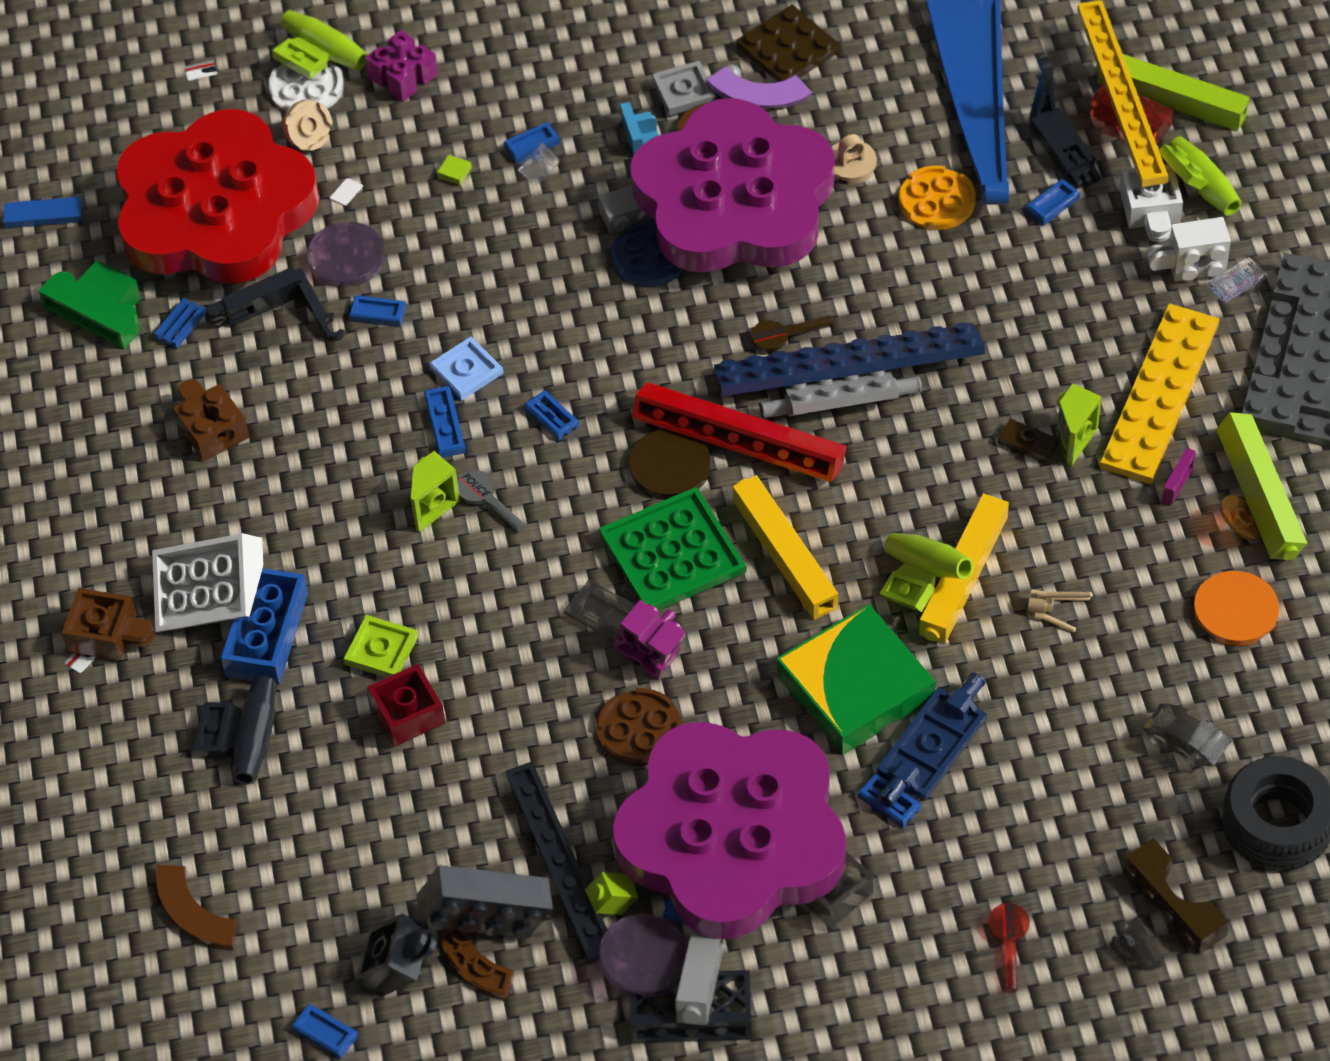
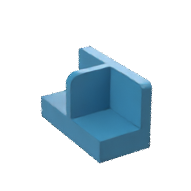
M630 102L620 104L621 122L634 156L636 151L645 142L659 135L655 116L651 115L650 112L634 115Z

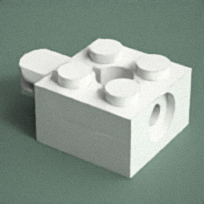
M1164 164L1168 174V183L1142 187L1135 168L1122 169L1120 193L1129 228L1145 227L1148 238L1154 242L1167 240L1171 233V224L1181 222L1183 200L1174 169L1169 164Z
M1223 217L1177 223L1171 225L1169 243L1153 245L1147 250L1146 254L1152 270L1171 268L1175 282L1190 281L1204 277H1217L1226 274L1231 240Z

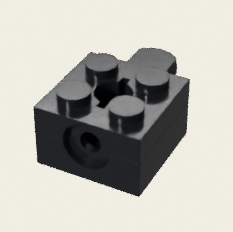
M403 913L370 928L355 981L382 996H386L416 982L422 974L423 968L421 965L423 959L430 957L436 947V935L430 933L431 928L420 926L418 921Z

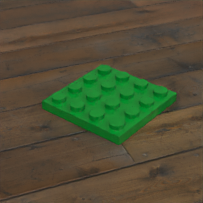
M697 487L599 528L600 537L638 600L653 605L658 611L747 573V566Z

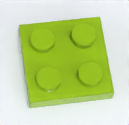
M366 615L344 657V663L347 666L386 678L402 670L418 638V631Z

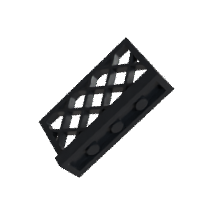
M750 970L718 972L714 995L721 990L730 998L721 1005L712 999L711 1007L715 1010L709 1013L707 1025L677 1022V1014L667 1012L668 1009L676 1004L678 992L676 994L673 993L667 986L672 982H680L682 972L631 973V1043L752 1040ZM744 980V986L737 992L726 986L731 981ZM637 983H650L654 988L645 995L637 989ZM660 992L670 998L661 1007L651 1000ZM737 1002L745 1008V1012H729L727 1009ZM645 1004L655 1011L652 1014L637 1015V1011Z

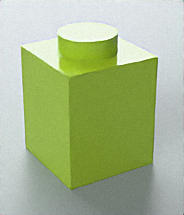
M601 872L585 889L597 914L623 915L639 898L631 879L625 873Z

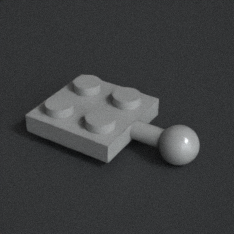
M700 61L652 74L653 83L669 116L716 100L715 92L706 85L707 79L712 75H706ZM732 64L726 66L731 72L741 77L739 67Z

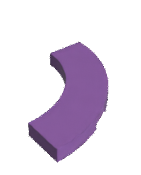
M725 66L706 81V85L725 99L746 100L760 106L764 110L768 108L791 107L805 101L812 95L810 89L796 75L778 83H756L737 76Z

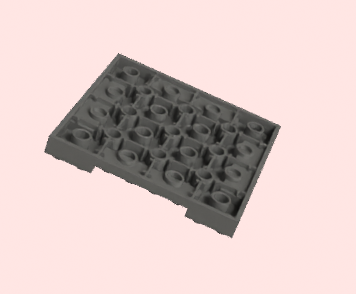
M1284 253L1242 414H1252L1259 432L1329 447L1330 262Z

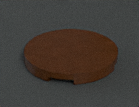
M636 688V691L626 692L619 696L615 695L604 704L597 719L598 739L604 751L616 761L632 766L648 765L651 751L657 741L668 731L682 725V719L675 703L668 696L656 690Z

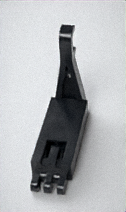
M1047 56L1036 59L1042 72L1035 74L1039 82L1029 115L1031 131L1065 179H1070L1076 189L1083 187L1082 182L1086 186L1091 184V178L1094 182L1100 181V174L1095 168L1094 155L1061 109L1056 107L1053 90L1054 70L1050 59Z
M293 267L285 269L223 297L222 300L207 307L210 326L216 327L228 321L232 328L301 297L328 340L335 342L343 339L345 336V330L339 329L337 332H332L327 324L334 321L335 314H326L302 268L294 270Z

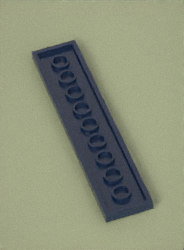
M960 322L951 327L935 326L926 331L917 332L910 330L901 335H880L876 339H855L850 343L844 344L829 343L825 347H804L799 349V351L788 353L778 351L769 356L753 355L747 359L737 361L728 359L713 365L722 396L984 355L985 344L973 323Z

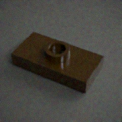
M1010 418L998 437V443L1047 464L1059 444V439Z

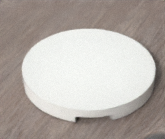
M328 61L325 69L311 79L282 64L272 71L268 87L271 99L275 105L287 112L293 103L300 100H314L323 104L327 109L330 108L340 98L344 82L340 68Z

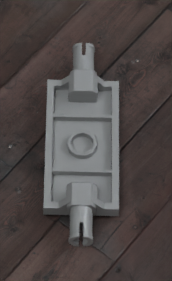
M890 370L784 386V399L761 402L762 414L764 419L788 415L789 417L827 409L897 399L902 395L921 393L922 384L919 376L896 380V378H893Z

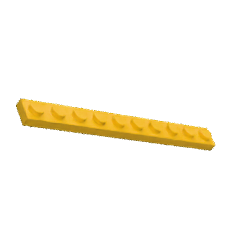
M1103 1L1078 4L1077 12L1142 187L1168 183L1167 171Z

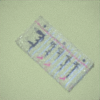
M1248 257L1209 280L1208 288L1226 303L1263 281L1266 273Z

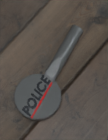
M473 470L461 475L457 481L461 500L469 504L486 503L517 532H521L524 529L525 523L493 496L494 483L489 474Z

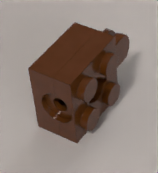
M189 379L180 384L178 394L182 403L173 407L177 425L203 462L250 438L246 418L221 384L205 390L196 379Z
M78 588L61 632L67 652L119 661L126 644L148 647L153 642L155 634L150 620L136 618L137 614L131 596Z

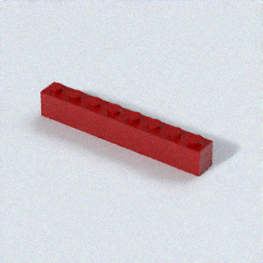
M649 382L635 394L632 412L633 419L832 482L842 470L846 445Z

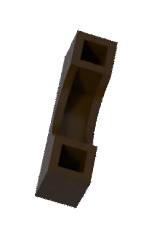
M1152 838L1126 855L1124 874L1132 884L1136 883L1143 891L1147 902L1155 905L1161 911L1165 922L1177 929L1183 942L1189 948L1193 947L1200 955L1227 937L1230 922L1211 901H1186L1178 897L1170 889L1166 878L1170 874L1172 857Z

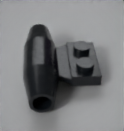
M268 676L255 677L242 705V709L231 702H204L193 750L196 756L224 757V754L233 751V779L241 784L254 783L266 757L276 713L275 680Z

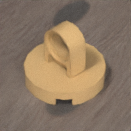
M300 100L293 103L287 110L283 119V130L286 139L292 146L301 150H315L322 147L329 139L330 135L328 133L330 126H332L330 112L323 104L314 100Z
M856 134L848 135L832 146L835 157L836 181L841 179L847 181L849 185L863 183L872 177L877 165V157L875 151L868 144L862 142L859 136Z

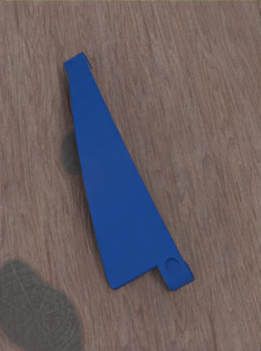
M926 0L930 23L949 95L965 146L981 186L982 205H1009V181H1007L1004 131L1000 0Z

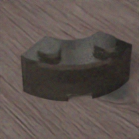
M1160 703L1143 726L1144 731L1150 737V741L1158 748L1168 749L1179 754L1193 767L1214 766L1230 744V739L1207 719L1204 718L1201 722L1188 715V709L1173 704Z

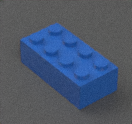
M262 568L250 616L233 620L221 656L225 677L253 681L257 676H268L275 680L276 685H280L308 596L304 574Z

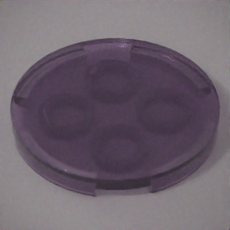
M340 222L322 229L313 237L307 250L309 268L313 275L321 282L335 287L355 283L357 285L363 284L372 279L384 264L385 249L382 238L371 227L357 222Z
M632 915L615 922L606 931L600 945L599 962L605 977L619 990L624 989L631 993L640 994L642 997H655L671 991L680 983L688 945L681 932L668 921L652 915Z

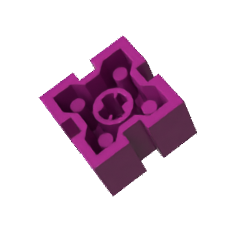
M400 30L386 41V48L378 47L365 57L368 78L380 87H384L387 84L389 93L404 102L417 92L416 85L418 83L425 85L437 76L438 69L436 54L422 44L415 46V40Z
M640 600L621 622L618 630L619 635L615 639L613 648L629 660L634 659L641 664L640 668L658 680L678 656L680 644L683 642L686 632L682 630V627L677 622L673 621L676 614L672 610L667 609L661 617H658L660 613L657 608Z

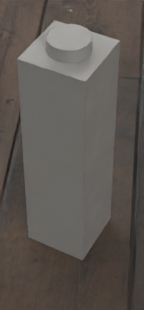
M692 930L676 998L677 1022L707 1025L723 953V939L703 936Z

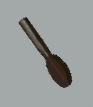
M831 315L786 327L777 321H762L753 327L751 341L761 351H777L786 345L788 336L832 326L833 320Z

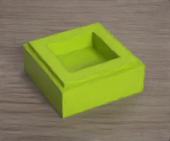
M448 155L437 171L438 178L461 185L472 169V164L464 159Z

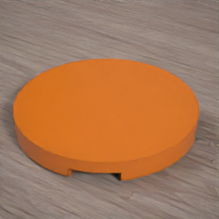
M1225 571L1211 576L1199 587L1194 601V616L1198 625L1215 637L1216 641L1231 646H1246L1257 643L1259 639L1275 628L1279 615L1278 598L1271 586L1258 576L1243 571Z

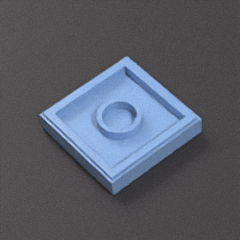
M471 336L429 363L430 370L446 386H450L451 391L461 401L504 374L503 367Z

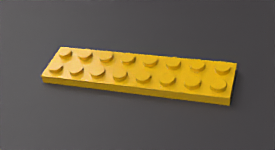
M1169 303L1101 459L1100 469L1152 485L1216 333L1220 318Z

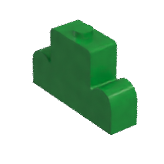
M96 261L78 281H75L71 273L60 271L51 276L38 290L43 308L122 349H125L140 332V323L134 307L140 300L137 282L120 269L116 270L100 261Z

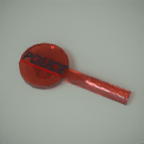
M1004 903L995 907L990 913L988 921L989 930L992 935L1004 942L1006 991L1008 993L1018 992L1016 942L1026 936L1030 925L1027 912L1019 905L1013 903Z

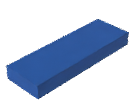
M81 197L10 202L4 205L5 228L82 222Z
M450 386L424 391L438 454L442 458L465 454V445Z

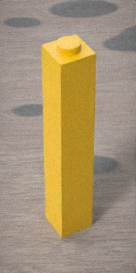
M755 475L749 479L739 481L733 486L734 504L813 620L837 610L838 592L758 476Z
M983 493L955 548L973 561V572L967 579L940 578L920 618L919 635L924 636L930 641L946 644L1008 518L1009 502Z

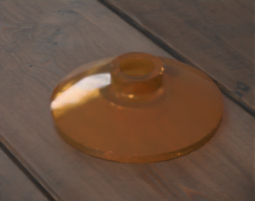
M1238 495L1226 496L1221 501L1220 511L1227 525L1245 539L1252 541L1261 540L1262 537L1246 499Z

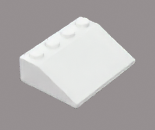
M241 533L152 550L155 632L160 633L250 616L263 568L262 538Z

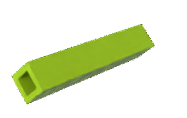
M1123 54L1139 98L1239 131L1248 114L1250 97ZM1096 65L1095 72H1098L1097 83L1104 85L1100 71L1098 69V66Z
M1230 412L1216 431L1271 559L1294 560L1308 544L1252 414Z

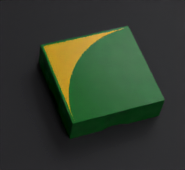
M867 604L777 658V677L799 704L813 715L819 728L842 755L874 737L887 725L904 719L922 708L933 695L936 688L934 678L870 604Z

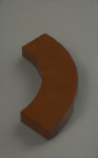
M157 865L156 884L158 894L168 917L175 926L202 944L219 949L234 950L237 930L236 919L214 915L202 908L194 900L187 886L186 866Z
M453 929L439 930L444 953L456 973L476 990L491 997L508 1001L514 979V970L499 966L484 955H481L473 944L470 932L463 933Z

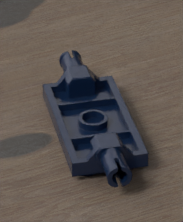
M971 672L960 689L957 688L955 691L947 692L940 687L936 689L877 767V774L889 781L878 795V799L882 804L889 800L887 807L892 808L904 790L924 801L928 799L987 720V713L978 709L974 704V697L986 683L981 675L975 680L974 678L977 673Z

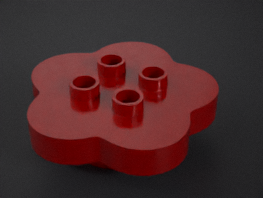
M224 109L208 113L181 132H159L144 136L134 141L124 150L117 164L118 181L125 202L118 221L125 253L135 266L156 274H174L195 270L208 279L221 283H242L253 280L263 275L275 264L281 252L283 237L304 225L314 215L319 203L315 170L311 162L300 152L275 144L268 125L257 115L240 109Z

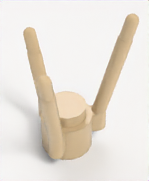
M1032 589L1028 611L1035 612V619L1045 620L1063 629L1075 632V627L1047 615L1046 611L1052 612L1054 600L1089 601L1093 593L1046 592Z

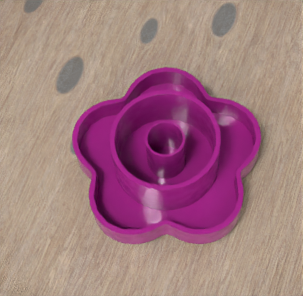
M733 98L715 100L703 105L690 116L682 130L662 134L645 142L636 151L631 162L633 197L640 209L656 220L657 242L661 253L673 265L693 272L716 271L738 261L762 267H782L800 261L812 251L817 242L819 234L818 207L830 196L835 181L834 152L830 143L821 134L802 126L777 124L760 106L746 100Z
M708 722L687 723L673 728L657 741L651 751L648 761L647 784L631 794L623 802L616 814L613 834L615 854L621 869L637 884L668 894L678 916L689 928L703 936L715 939H732L753 932L780 905L804 904L825 896L840 881L846 863L845 831L838 816L828 806L830 772L826 756L814 741L802 734L789 730H767L750 736H740L724 726Z

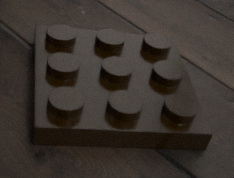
M793 4L736 39V47L777 82L785 81L795 75L801 78L841 52V44Z

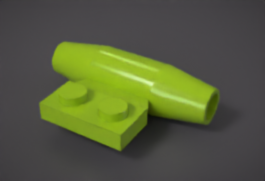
M288 10L282 16L281 27L293 36L294 39L288 38L272 50L275 60L308 79L313 78L325 69L328 60L358 71L366 65L365 57L368 54L343 33L316 18L292 10Z
M1176 137L1168 145L1164 144L1160 148L1159 153L1186 184L1193 186L1204 200L1227 216L1235 214L1240 209L1242 202L1228 178L1204 152L1183 137Z
M892 533L886 538L885 550L888 554L902 562L903 565L897 571L892 572L880 595L886 600L922 612L936 589L934 587L936 576L967 579L973 572V561L950 545L920 535Z

